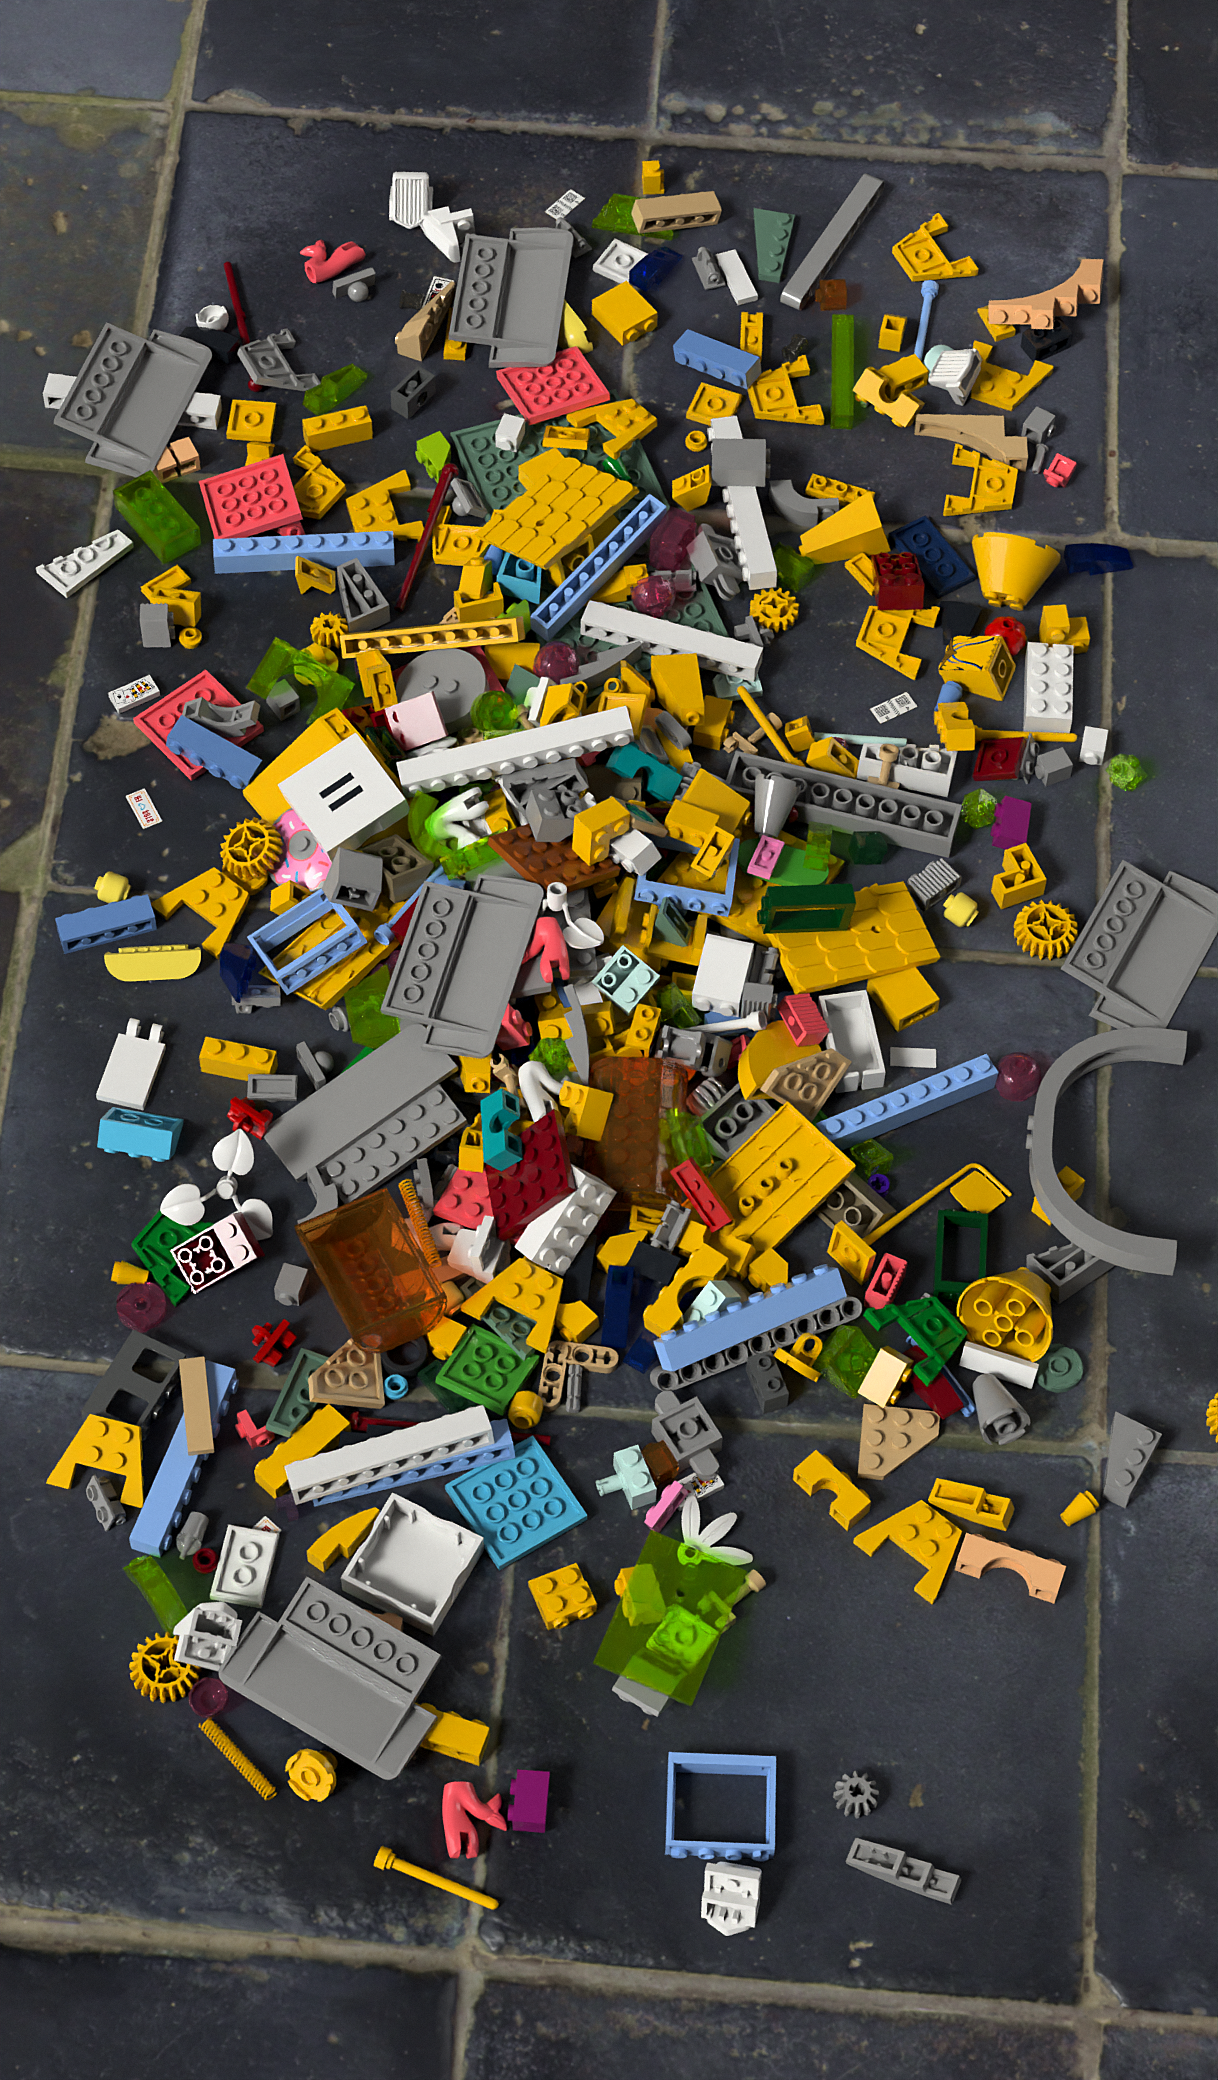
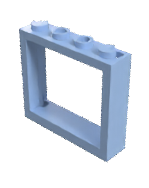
M644 832V836L651 840L655 847L698 854L701 849L667 835L665 838H661ZM735 838L728 858L729 865L725 895L645 880V873L642 876H637L634 900L661 905L663 898L668 897L675 908L728 917L733 898L740 839Z
M322 888L247 937L286 995L367 943L358 925L341 904L329 902ZM334 908L346 927L278 970L266 952Z
M669 1752L665 1854L671 1855L674 1858H685L687 1855L698 1856L700 1859H713L714 1856L733 1861L740 1860L741 1857L752 1858L754 1861L759 1862L773 1859L775 1852L776 1756ZM676 1772L767 1776L766 1844L674 1840Z

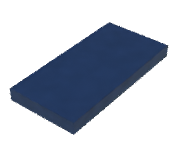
M926 515L888 534V539L900 553L910 552L916 554L923 582L937 599L975 581L974 573Z

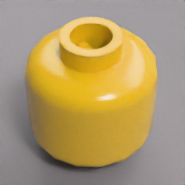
M532 1391L517 1392L510 1403L508 1418L520 1429L536 1426L539 1423L544 1408L543 1400Z

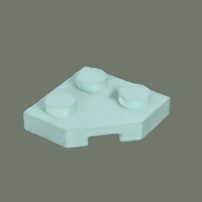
M722 673L717 674L713 679V689L717 698L730 701L742 700L737 693L739 686H744L752 698L762 696L763 693L758 673L754 682Z

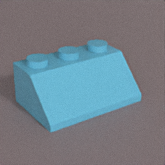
M112 1107L100 1119L97 1148H103L108 1153L126 1152L131 1157L149 1156L155 1161L164 1162L170 1160L175 1154L184 1119Z

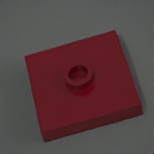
M1025 737L982 740L972 775L974 781L1018 778L1027 744Z

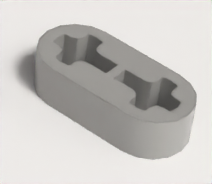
M667 711L661 712L654 718L660 731L679 750H684L692 743L687 731Z

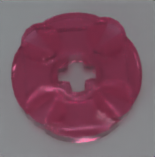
M145 1282V1284L131 1283L125 1286L117 1296L116 1310L119 1320L126 1327L137 1330L140 1333L147 1332L149 1329L157 1326L167 1312L163 1291L151 1282ZM138 1302L140 1304L146 1302V1309L137 1310L136 1304Z

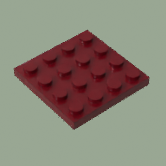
M555 1109L517 1135L522 1138V1160L502 1172L485 1163L492 1212L496 1221L495 1225L497 1226L496 1236L502 1241H506L575 1191L561 1112Z

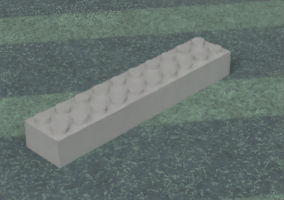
M735 751L725 785L748 800L750 806H755L756 775L765 774L764 779L769 780L771 775L797 782L796 786L802 785L801 791L793 805L798 810V818L796 820L798 822L947 858L950 856L962 809L960 804Z

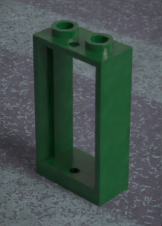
M853 885L768 886L765 896L761 898V910L757 911V922L761 924L763 934L847 931L856 906ZM834 908L828 910L776 911L780 909Z
M938 1210L933 1296L939 1301L958 1303L961 1294L971 1283L941 1281L944 1225L980 1228L979 1280L985 1278L988 1214L979 1211Z

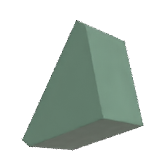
M664 897L653 928L652 938L685 947L688 945L692 929L669 898Z

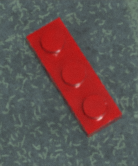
M692 1157L670 1171L712 1233L734 1219Z

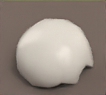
M209 305L196 314L198 327L223 331L226 328L229 320L226 308L219 305Z

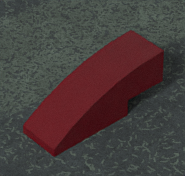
M917 1345L901 1353L914 1361L910 1367L911 1369L914 1368L915 1364L928 1357ZM912 1372L908 1381L913 1384L914 1392L942 1419L964 1408L959 1396L941 1372H939L928 1387Z

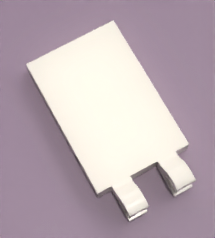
M130 1018L126 1035L118 1034L96 1093L97 1100L144 1110L166 1050L165 1044L161 1043L164 1036L162 1025L153 1023L150 1038L145 1040L137 1038L141 1030V1026H139L140 1020Z

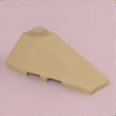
M451 281L405 324L401 332L397 333L395 344H397L398 354L422 362L449 311V307H451L455 299V282Z

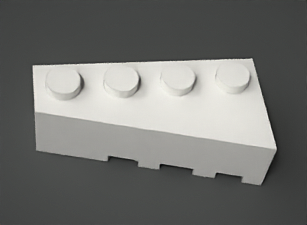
M863 744L857 779L867 781L869 776L880 777L883 760L880 759L879 752L883 744ZM906 744L904 747H898V757L896 761L891 763L888 781L900 783V788L948 797L958 751H947L946 748H939V745H929V748H916L915 744Z
M589 792L580 799L583 810L597 804L594 796ZM629 827V831L623 835L610 839L609 858L616 864L621 863L630 873L633 871L642 876L662 858L653 842L635 828Z

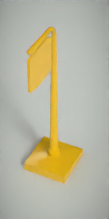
M971 1163L863 1239L841 1220L834 1226L827 1253L862 1285L868 1281L876 1257V1252L869 1246L969 1169L977 1168L985 1175L983 1176L981 1173L973 1171L950 1188L952 1195L969 1212L979 1211L989 1214L1005 1202L1006 1199L1001 1193L1002 1191L1008 1197H1011L1012 1193L982 1165Z

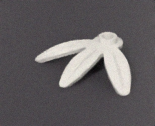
M688 1496L682 1510V1532L685 1543L677 1551L679 1563L684 1567L693 1568L698 1566L702 1560L712 1564L727 1566L752 1562L753 1556L746 1551L732 1547H710L731 1529L737 1519V1515L735 1513H728L720 1516L698 1535L700 1527L698 1502L695 1496ZM692 1550L695 1552V1556L689 1559L685 1556V1552Z

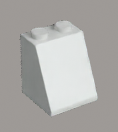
M707 933L692 992V1007L702 1011L721 1013L724 1016L739 1017L742 1008L744 983L749 980L753 963V943Z

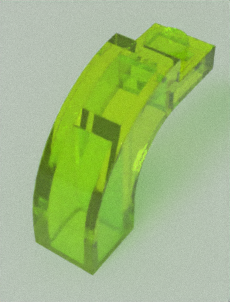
M417 790L408 814V827L413 843L420 853L433 863L437 856L440 855L442 856V862L454 867L455 863L460 865L464 856L440 844L431 832L430 820L439 800Z
M146 1555L134 1558L127 1566L123 1567V1570L146 1598L161 1628L165 1632L168 1631L170 1637H173L174 1627L188 1615V1612L157 1562L151 1556L147 1557Z

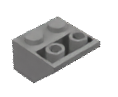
M531 789L525 813L536 842H560L573 833L574 815L584 810L577 791Z
M338 847L322 886V890L329 902L373 912L381 892L382 857Z
M642 1648L633 1655L613 1686L612 1691L617 1693L622 1700L632 1702L641 1707L645 1713L658 1717L676 1701L688 1674Z

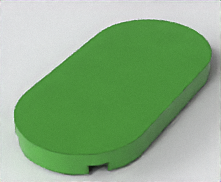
M748 839L739 845L737 866L739 864L741 871L748 876L782 886L823 885L827 881L828 865L820 856L784 845L770 880L747 873L749 863L760 839Z

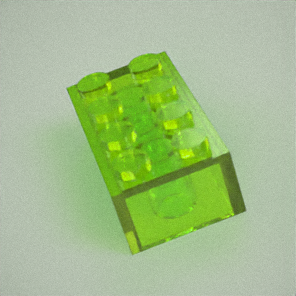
M151 470L113 490L115 508L163 565L201 544L199 526Z

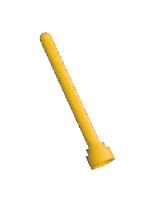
M739 686L737 693L785 762L806 767L802 760L792 756L744 686Z
M974 725L975 744H977V741H982V739L1025 737L1028 739L1029 733L1032 734L1035 741L1075 742L1077 740V735L1074 733L982 730V728Z
M381 1846L376 1856L374 1866L379 1869L385 1870L387 1868L390 1870L394 1868L491 1910H495L499 1905L498 1901L492 1897L396 1858V1854L392 1853V1849Z

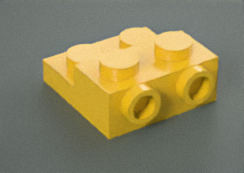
M577 1563L528 1581V1586L548 1630L564 1628L569 1622L576 1619H587L596 1612L597 1603L587 1581H584Z

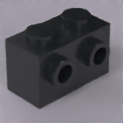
M1057 316L1054 319L1053 329L1028 328L1022 332L1020 347L1033 363L1035 360L1042 361L1070 348L1073 333L1062 319Z
M638 1241L626 1268L633 1272V1278L643 1283L648 1279L654 1282V1287L662 1290L664 1286H669L672 1283L678 1269L684 1268L687 1263L677 1256Z

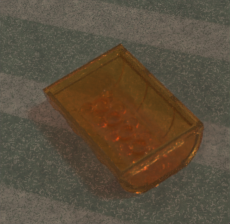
M611 1056L598 1060L590 1068L589 1087L614 1095L600 1141L586 1138L584 1171L600 1178L617 1192L606 1210L630 1211L632 1206L636 1205L665 1212L666 1205L670 1204L672 1200L682 1205V1189L670 1171L684 1162L688 1091L687 1070L682 1065L665 1058Z
M386 1187L294 1226L298 1239L307 1252L315 1271L323 1282L354 1344L361 1351L379 1354L392 1350L399 1345L429 1333L444 1316L448 1302L447 1296Z

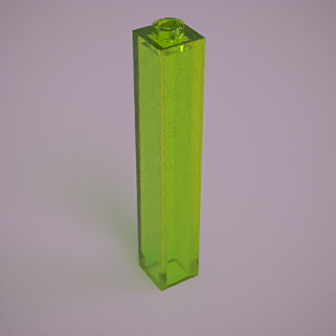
M832 314L830 429H852L854 415V315Z

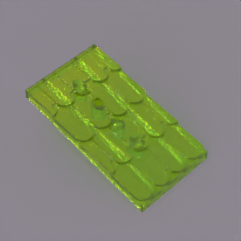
M651 1530L593 1664L691 1707L747 1571ZM682 1591L685 1596L679 1597L676 1592Z

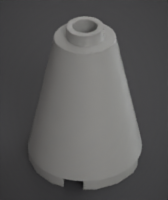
M757 774L755 779L754 833L759 835L758 839H761L762 835L778 838L801 791L802 785L796 786L797 782L773 775H771L770 780L764 779L765 774Z
M982 1374L978 1376L972 1387L983 1440L992 1445V1442H999V1445H1005L1015 1441L1025 1433L1024 1427L1026 1424L1030 1425L1028 1413L994 1375Z

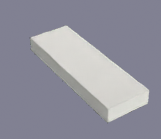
M736 250L715 254V261L737 305L758 300V294Z
M966 1341L959 1366L984 1374H992L996 1378L1032 1389L1039 1364Z

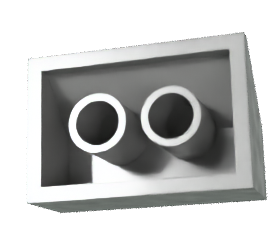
M738 1083L691 1126L687 1134L703 1151L726 1161L776 1111L764 1099L745 1100Z

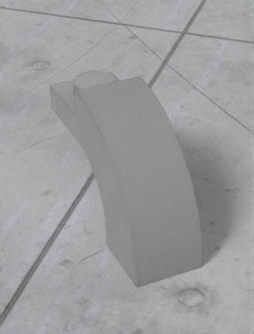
M791 480L769 481L768 497L772 507L781 517L791 523L805 527H815L817 520H826L839 511L838 498L809 499L799 495L794 490Z
M200 697L186 702L182 715L220 737H238L245 735L247 727L256 724L261 705L254 700L236 707H220Z
M316 1167L306 1170L308 1184L317 1201L316 1207L307 1217L297 1221L298 1232L307 1252L318 1248L331 1236L339 1217L336 1186L334 1183L328 1185L324 1174L319 1175Z

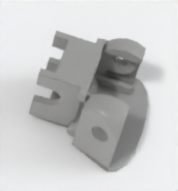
M664 1025L658 1031L652 1063L658 1068L669 1069V1066L701 1071L703 1076L718 1077L727 1069L733 1042L713 1034ZM706 1045L713 1047L709 1068L701 1066Z

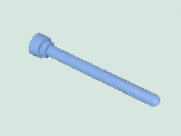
M932 280L924 281L921 288L924 301L914 354H916L920 361H922L932 299L938 295L939 290L938 283Z
M446 861L441 862L425 881L434 883L438 876L443 875L449 869V863ZM423 884L388 923L379 925L374 931L373 935L379 943L388 945L394 939L395 935L390 929L420 895Z

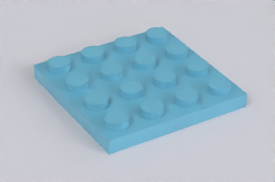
M533 1435L514 1446L516 1458L476 1467L445 1485L446 1492L472 1531L484 1538V1549L498 1570L505 1568L581 1524L588 1517Z

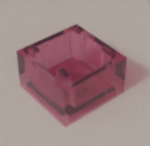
M672 506L669 508L650 537V566L661 571H671V573L681 569V563L688 554L686 547L694 540V531L697 528L694 515Z

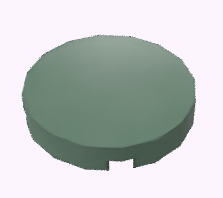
M1051 1344L1046 1353L1034 1362L1039 1364L1035 1380L1048 1391L1055 1393L1067 1392L1075 1388L1081 1381L1084 1369L1082 1359L1074 1349H1069L1063 1344Z

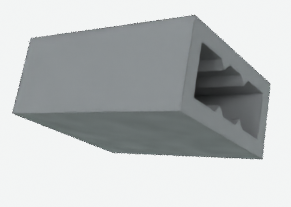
M713 438L712 486L765 487V478H770V464H766V462H770V449H766V439Z

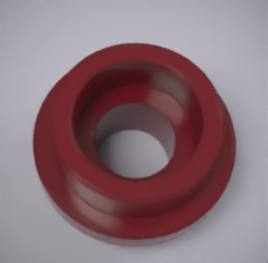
M202 1548L194 1554L192 1562L196 1571L208 1574L217 1568L219 1558L214 1550ZM204 1559L210 1560V1563L207 1565H203L201 1562Z

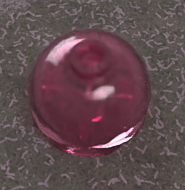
M659 575L649 576L638 580V586L635 588L632 585L630 587V594L637 610L654 618L661 617L664 613L668 612L676 600L675 582L672 578L668 577V581L663 580V577Z
M562 641L549 642L538 650L534 658L533 671L540 679L541 677H547L560 685L561 679L577 675L579 657L575 649L569 644Z
M1013 1052L1003 1056L998 1061L995 1068L999 1073L995 1087L1003 1098L1022 1102L1027 1100V1097L1038 1092L1041 1084V1068L1034 1058L1023 1052Z

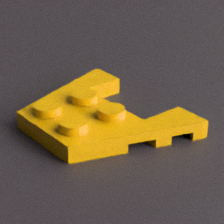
M940 213L935 214L928 223L924 222L919 230L914 234L910 233L892 248L893 255L912 282L978 275L979 269L970 256L949 263L933 240V236L948 230V225Z
M974 340L973 349H977L983 360L980 365L981 370L971 389L972 399L1012 412L1029 396L1030 391L1041 385L1042 380L1047 376L1049 377L1053 372L1054 366L1035 360L1028 376L989 364L987 361L992 353L993 346Z
M806 355L799 356L798 360L792 363L789 361L783 363L781 368L774 371L770 369L761 373L747 389L756 419L824 425V416L820 404L797 407L789 378L809 375L810 369Z
M633 399L580 409L566 414L567 421L576 428H582L597 421L616 436V438L603 443V451L614 460L620 457L621 451L630 449L632 442L637 438L641 440L657 427V418Z
M955 443L952 464L973 467L974 474L970 497L946 495L943 516L1012 509L1018 469L995 459L990 461L981 457L979 452L974 450L969 452L963 449L962 445Z
M304 445L293 457L294 464L308 471L293 488L302 516L321 519L346 492V486L330 469H327L322 464L318 456H314L311 453V449L308 446Z
M402 470L346 499L347 509L355 533L393 531V538H398L399 541H407L408 538L418 539V542H420L424 530L422 520L399 525L390 498L391 494L411 491L406 470Z
M442 505L432 536L435 564L464 566L473 557L484 558L491 544L476 537L475 534L482 527L448 525L452 510L450 506ZM494 509L491 518H493L497 513L500 514L503 510Z
M869 606L856 640V646L912 680H916L922 659L901 654L900 651L911 622L934 628L940 607L932 606L931 609L878 610L877 606Z
M213 867L151 903V906L155 912L168 920L184 903L215 926L216 929L202 943V947L219 960L250 896L243 888Z
M519 1258L461 1305V1311L481 1321L493 1301H497L537 1322L527 1337L526 1344L547 1354L564 1282L563 1279Z
M89 1414L46 1483L71 1489L78 1463L127 1476L120 1503L142 1508L145 1499L143 1495L144 1476L142 1475L141 1427Z
M920 1500L857 1535L853 1543L871 1557L887 1539H890L929 1569L916 1584L914 1591L933 1605L960 1540L962 1530L923 1500Z

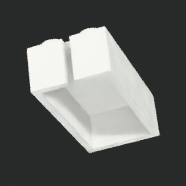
M1028 642L1025 656L1023 731L1070 733L1073 706V645L1053 644L1052 647H1048V643Z
M861 990L819 996L817 1009L829 1028V1032L824 1037L826 1050L832 1048L852 1061L836 1085L835 1092L857 1091L858 1086H861L862 1090L883 1087L886 1072L867 991Z
M571 1164L575 1191L529 1223L515 1245V1248L528 1259L561 1276L569 1268L617 1193L600 1178Z

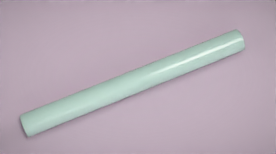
M814 733L815 742L833 737L838 743L863 745L864 743L894 744L897 747H904L907 738Z

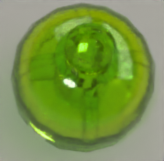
M488 690L479 694L473 700L470 708V718L473 726L479 732L491 737H501L508 730L511 731L518 717V709L514 705L512 697L499 690Z

